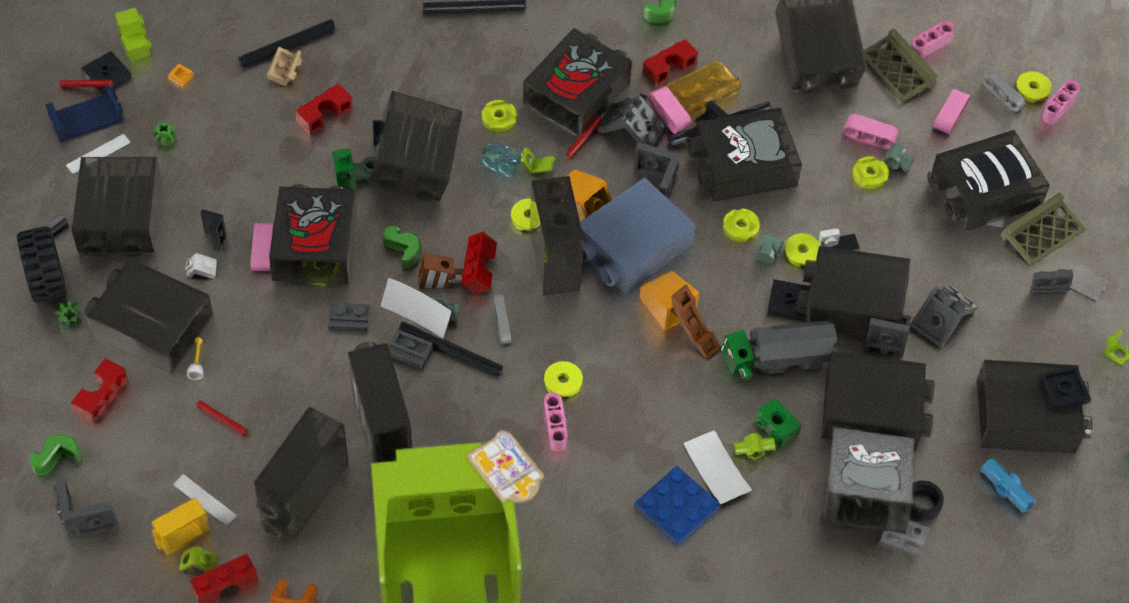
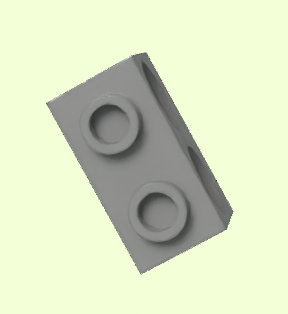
M890 513L880 541L919 556L929 528Z

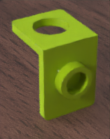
M524 148L520 161L529 174L550 172L555 157L535 158L528 148ZM527 155L529 156V160H530L529 165L527 164V161H526V156H527Z
M1122 328L1115 335L1111 334L1104 350V353L1120 366L1129 359V350L1118 342L1124 331ZM1114 351H1123L1125 353V357H1116Z
M195 545L182 553L179 570L184 571L194 566L207 572L217 567L219 556ZM190 554L189 560H188V562L185 564L186 558H187L188 555Z

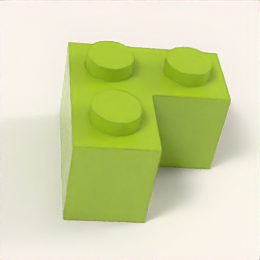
M136 8L114 13L119 35L129 61L133 62L151 56L149 49L152 48L150 39L145 38L147 33L144 25H142L144 24L142 14H138Z

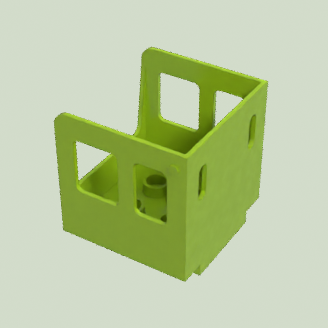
M481 443L396 450L397 461L371 463L382 603H401L400 586L404 582H410L413 586L414 603H492L486 598L484 578L488 574H493L497 578L499 599L493 603H521V558L514 501L509 499L506 502H501L468 460L467 455L482 446Z

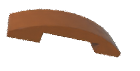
M684 285L671 296L673 307L682 327L693 344L708 359L721 346L714 333L708 331L694 305L696 300L688 285Z

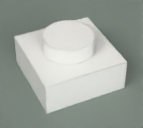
M839 229L820 231L818 241L821 247L838 245Z

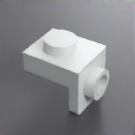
M195 253L186 262L185 270H187V277L191 278L194 274L213 279L216 275L217 259Z

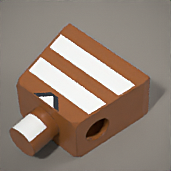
M424 253L419 270V289H448L452 279L462 280L463 269L454 268V259L451 257Z

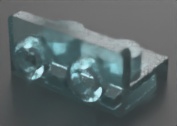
M492 140L483 148L480 164L508 177H512L515 167L521 163L520 160L523 153Z

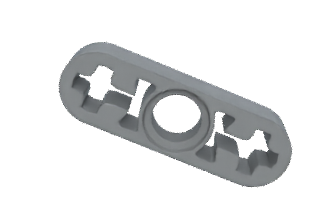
M990 71L983 76L984 85L1011 110L1018 112L1025 107L1024 98L997 73Z
M503 294L493 295L501 344L511 343V334Z

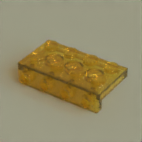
M718 59L663 87H667L685 111L691 116L695 112L705 109L706 103L710 100L715 103L731 94H736L740 90L742 80L739 77L734 78Z

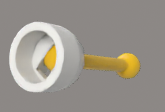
M197 337L194 340L196 344L194 363L187 370V377L191 380H200L203 377V367L198 364L202 339Z

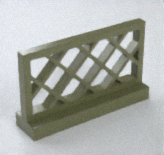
M895 29L890 30L885 38L860 52V57L902 103L927 87L933 88L937 85V74ZM887 42L892 47L891 50L881 49V46ZM869 53H878L877 59H871L867 55ZM880 54L890 55L889 61L879 60ZM892 55L900 56L902 62L892 61ZM878 64L888 65V70H879ZM890 66H900V72L890 71ZM903 67L911 68L913 73H902ZM889 76L899 77L898 83L890 82L888 80ZM901 77L912 78L911 84L900 83ZM914 79H921L924 82L922 85H913ZM899 88H907L910 91L903 96L899 92Z
M1060 192L1007 226L1000 235L1004 241L1009 240L1030 267L1086 229L1062 201L1064 197ZM1061 208L1065 213V217L1056 216V210ZM1043 219H1052V226L1043 225ZM1056 220L1065 222L1064 229L1055 227ZM1068 223L1074 224L1078 230H1068ZM1029 228H1039L1038 235L1030 234ZM1042 229L1051 231V238L1042 236ZM1055 232L1064 233V239H1054ZM1015 237H1025V244L1018 243ZM1029 238L1038 240L1037 247L1028 245ZM1041 241L1051 242L1050 249L1041 248ZM1028 250L1037 251V257L1032 259L1028 255Z

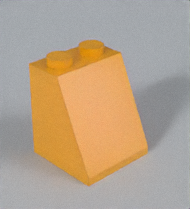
M576 169L549 190L554 204L569 216L572 199L573 204H575V207L573 206V213L576 209L578 218L576 222L578 223L612 200L605 180Z
M673 271L667 274L663 273L657 279L651 282L648 281L640 287L639 298L664 331L680 323L671 299L673 294L684 285H688L696 300L694 302L696 309L699 300V292Z

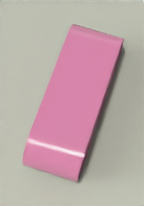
M943 21L915 36L911 47L921 58L929 55L951 42L955 30L954 24L949 21Z
M1067 80L1046 103L1041 116L1044 123L1055 124L1075 102L1080 90V84L1077 81Z
M662 87L648 94L651 106L672 133L676 134L692 126L689 114L667 87Z
M953 89L938 114L933 128L950 135L971 96Z
M857 114L849 115L843 130L844 134L849 138L884 149H890L895 144L899 133L898 129L892 125Z
M254 223L251 271H271L275 233L274 223Z
M548 393L544 398V417L549 446L555 452H562L567 447L568 435L562 399L557 393Z

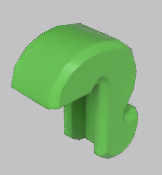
M660 0V6L657 4H644L643 17L651 23H667L674 17L677 0Z
M388 226L383 230L384 246L404 252L402 269L414 267L419 262L422 252L419 237L414 233H400V228L397 226Z
M55 434L47 438L43 443L42 453L39 454L38 451H35L30 456V464L34 473L39 476L47 475L62 454L80 462L82 456L76 440L64 434Z

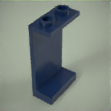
M105 84L107 94L57 111L52 102L45 104L59 142L123 121L121 116L124 113L122 105L116 102L118 100L116 92L110 89L109 84Z

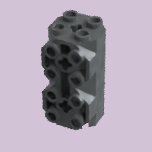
M830 320L757 327L750 331L751 340H749V344L754 355L752 366L753 368L760 369L763 373H784L790 366L796 365L806 370L823 369L828 362L836 361L838 351L837 348H834V343H837V336L834 324Z

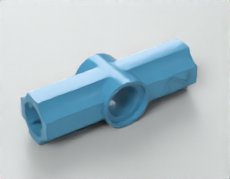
M994 458L989 459L981 467V471L995 484L994 487L997 493L1003 498H1008L1022 513L1027 512L1035 504L1036 499L1022 486L1020 478L1013 472L1008 473Z

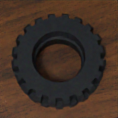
M43 226L19 232L17 234L18 248L33 302L42 303L63 298L67 291L51 228Z

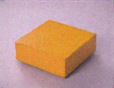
M178 64L168 74V79L183 87L194 74L190 69Z

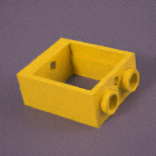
M195 497L152 521L154 530L151 533L155 538L154 542L159 551L164 550L168 556L211 530L207 514Z

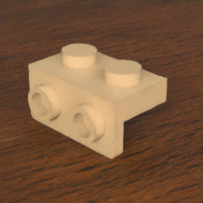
M279 47L266 77L286 87L289 81L293 82L297 74L294 70L299 67L302 61L300 58L302 52L298 50L296 54H293Z

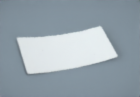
M388 278L381 307L419 324L436 336L444 339L451 311L422 292Z
M715 430L684 443L696 468L720 504L752 491L734 465Z

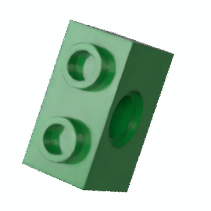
M775 397L759 408L756 413L755 420L757 425L761 429H765L770 438L773 437L774 441L781 447L800 433L802 424Z

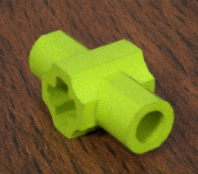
M757 433L749 434L744 437V441L733 443L735 455L747 454L748 458L759 459L765 455V451L775 450V441L773 437L762 439L761 435Z

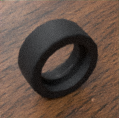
M921 480L914 482L909 486L904 496L906 512L911 517L920 521H928L937 517L944 504L942 490L930 481ZM917 492L928 493L935 499L934 508L926 510L917 507L912 501L913 494Z

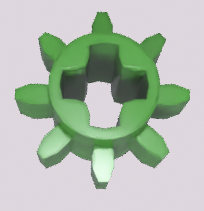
M160 123L156 125L157 130L153 131L156 143L160 142L163 145L173 143V137H177L173 124Z
M69 299L67 303H59L60 309L55 310L56 314L61 315L58 320L60 322L65 320L67 325L71 321L77 322V315H81L79 310H75L78 308V304L74 303L72 305ZM68 309H71L72 312H69V315H66L65 313L68 312Z

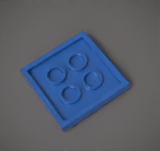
M677 465L634 504L640 512L677 545L681 544L721 505Z

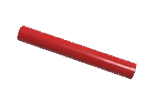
M60 80L59 82L60 87H105V84H109V87H112L113 85L112 80Z
M600 116L594 118L566 152L565 155L571 159L600 124L602 121Z
M199 400L196 404L197 408L243 436L247 435L249 431L247 428L205 402Z

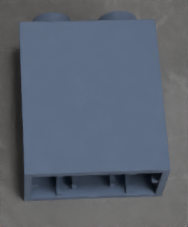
M644 177L577 224L578 234L580 231L581 240L580 259L584 262L591 260L599 268V274L608 286L612 287L616 284L626 294L692 247L696 224Z

